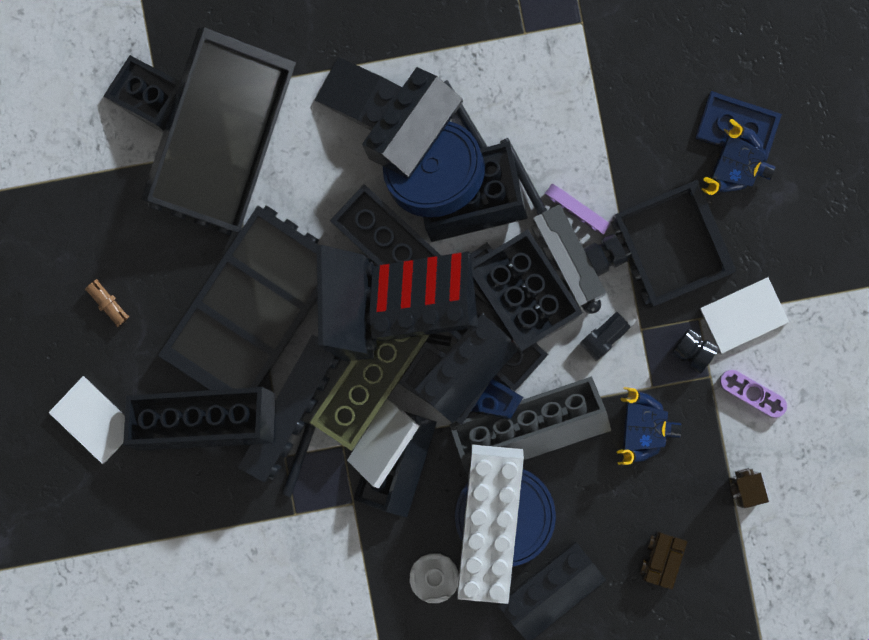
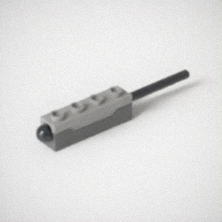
M505 138L502 141H500V143L508 142L510 140L509 138ZM511 144L519 180L537 211V216L533 217L534 225L531 226L533 233L537 239L542 238L545 247L542 248L548 261H554L557 267L555 269L562 282H565L569 293L579 308L583 307L584 311L589 314L597 313L601 308V300L597 299L606 294L602 283L561 205L559 204L549 210L546 209Z

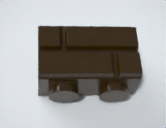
M656 531L655 536L651 535L647 545V550H650L648 560L643 559L639 571L640 574H643L642 580L673 590L688 541Z

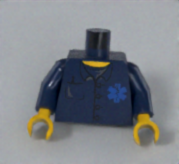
M734 119L729 121L734 125L731 130L724 129L728 136L712 172V176L716 180L705 177L703 180L710 184L708 188H702L701 190L709 195H714L716 192L745 189L747 185L753 186L757 175L771 180L776 166L763 162L766 152L763 149V142L755 131L739 125Z
M623 387L629 394L627 398H621V401L626 402L623 450H618L617 454L622 453L624 456V460L618 462V465H629L633 462L645 461L658 454L661 447L666 445V437L680 438L681 423L667 422L668 412L663 411V405L649 394L639 392L634 388Z

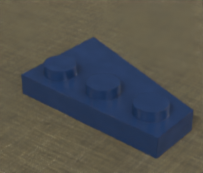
M492 379L471 412L511 419L523 396Z

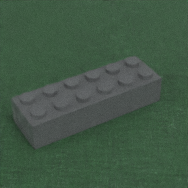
M592 376L523 399L511 419L479 414L465 419L462 425L458 422L449 424L467 479H469L472 445L523 449L524 460L611 431L607 411Z

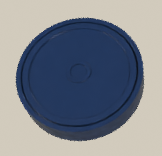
M450 121L410 179L383 166L384 181L393 200L405 211L421 217L445 216L464 207L479 191L485 174L484 159L476 139L467 129Z
M524 469L522 470L512 566L524 564L544 550L552 537L556 521L555 505L547 487L539 478ZM468 482L460 492L455 508V523L461 541L463 540Z

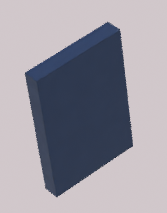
M711 91L695 139L723 148L728 136L724 129L731 130L734 125L729 121L734 119L739 125L754 130L763 142V149L766 152L763 160L766 162L782 114Z

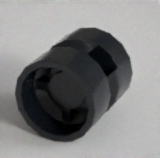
M614 233L602 238L599 245L594 242L583 248L597 276L608 272L610 266L616 268L628 262L626 253ZM608 250L610 256L606 258L604 251Z
M689 328L675 346L672 355L682 362L688 360L689 366L701 374L714 358L719 347L709 340L702 341L701 335Z

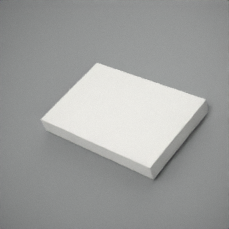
M768 277L700 308L711 335L719 347L720 354L789 323Z
M84 376L49 412L102 464L123 444L125 415Z
M387 399L347 461L373 487L380 488L419 428V425L394 401Z

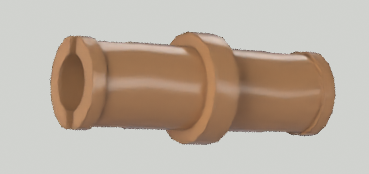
M98 279L85 288V291L98 303L99 310H104L117 327L130 317L115 301L116 297L114 295L111 296L98 282Z

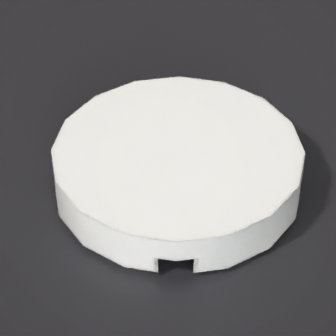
M429 553L421 556L414 563L410 571V585L413 592L427 603H441L448 600L458 587L459 573L456 565L449 557L440 553Z

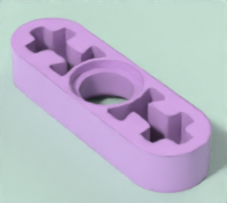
M551 184L544 193L551 201L557 205L560 204L564 210L597 233L604 235L610 224L605 219L556 185Z
M728 370L721 375L719 382L724 391L769 417H780L786 412L787 403L783 397L736 370ZM735 375V381L739 384H743L744 380L748 382L742 388L741 395L737 393L740 390L737 386L727 387L726 377ZM754 386L759 389L760 397L756 401H751L747 398L746 392L749 387ZM765 393L769 394L766 398L771 402L779 401L780 411L772 413L770 411L771 406L763 403L762 407L759 406L765 398Z

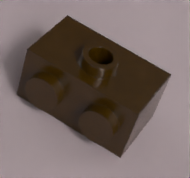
M745 468L735 471L736 476L730 477V492L732 498L736 500L738 507L745 509L769 502L761 472Z

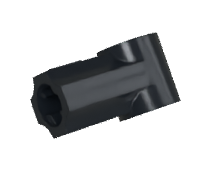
M615 312L598 329L595 328L580 344L595 361H598L631 326L618 312Z

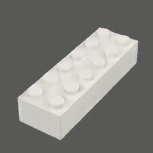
M472 445L458 581V599L504 604L509 602L524 461L523 449Z

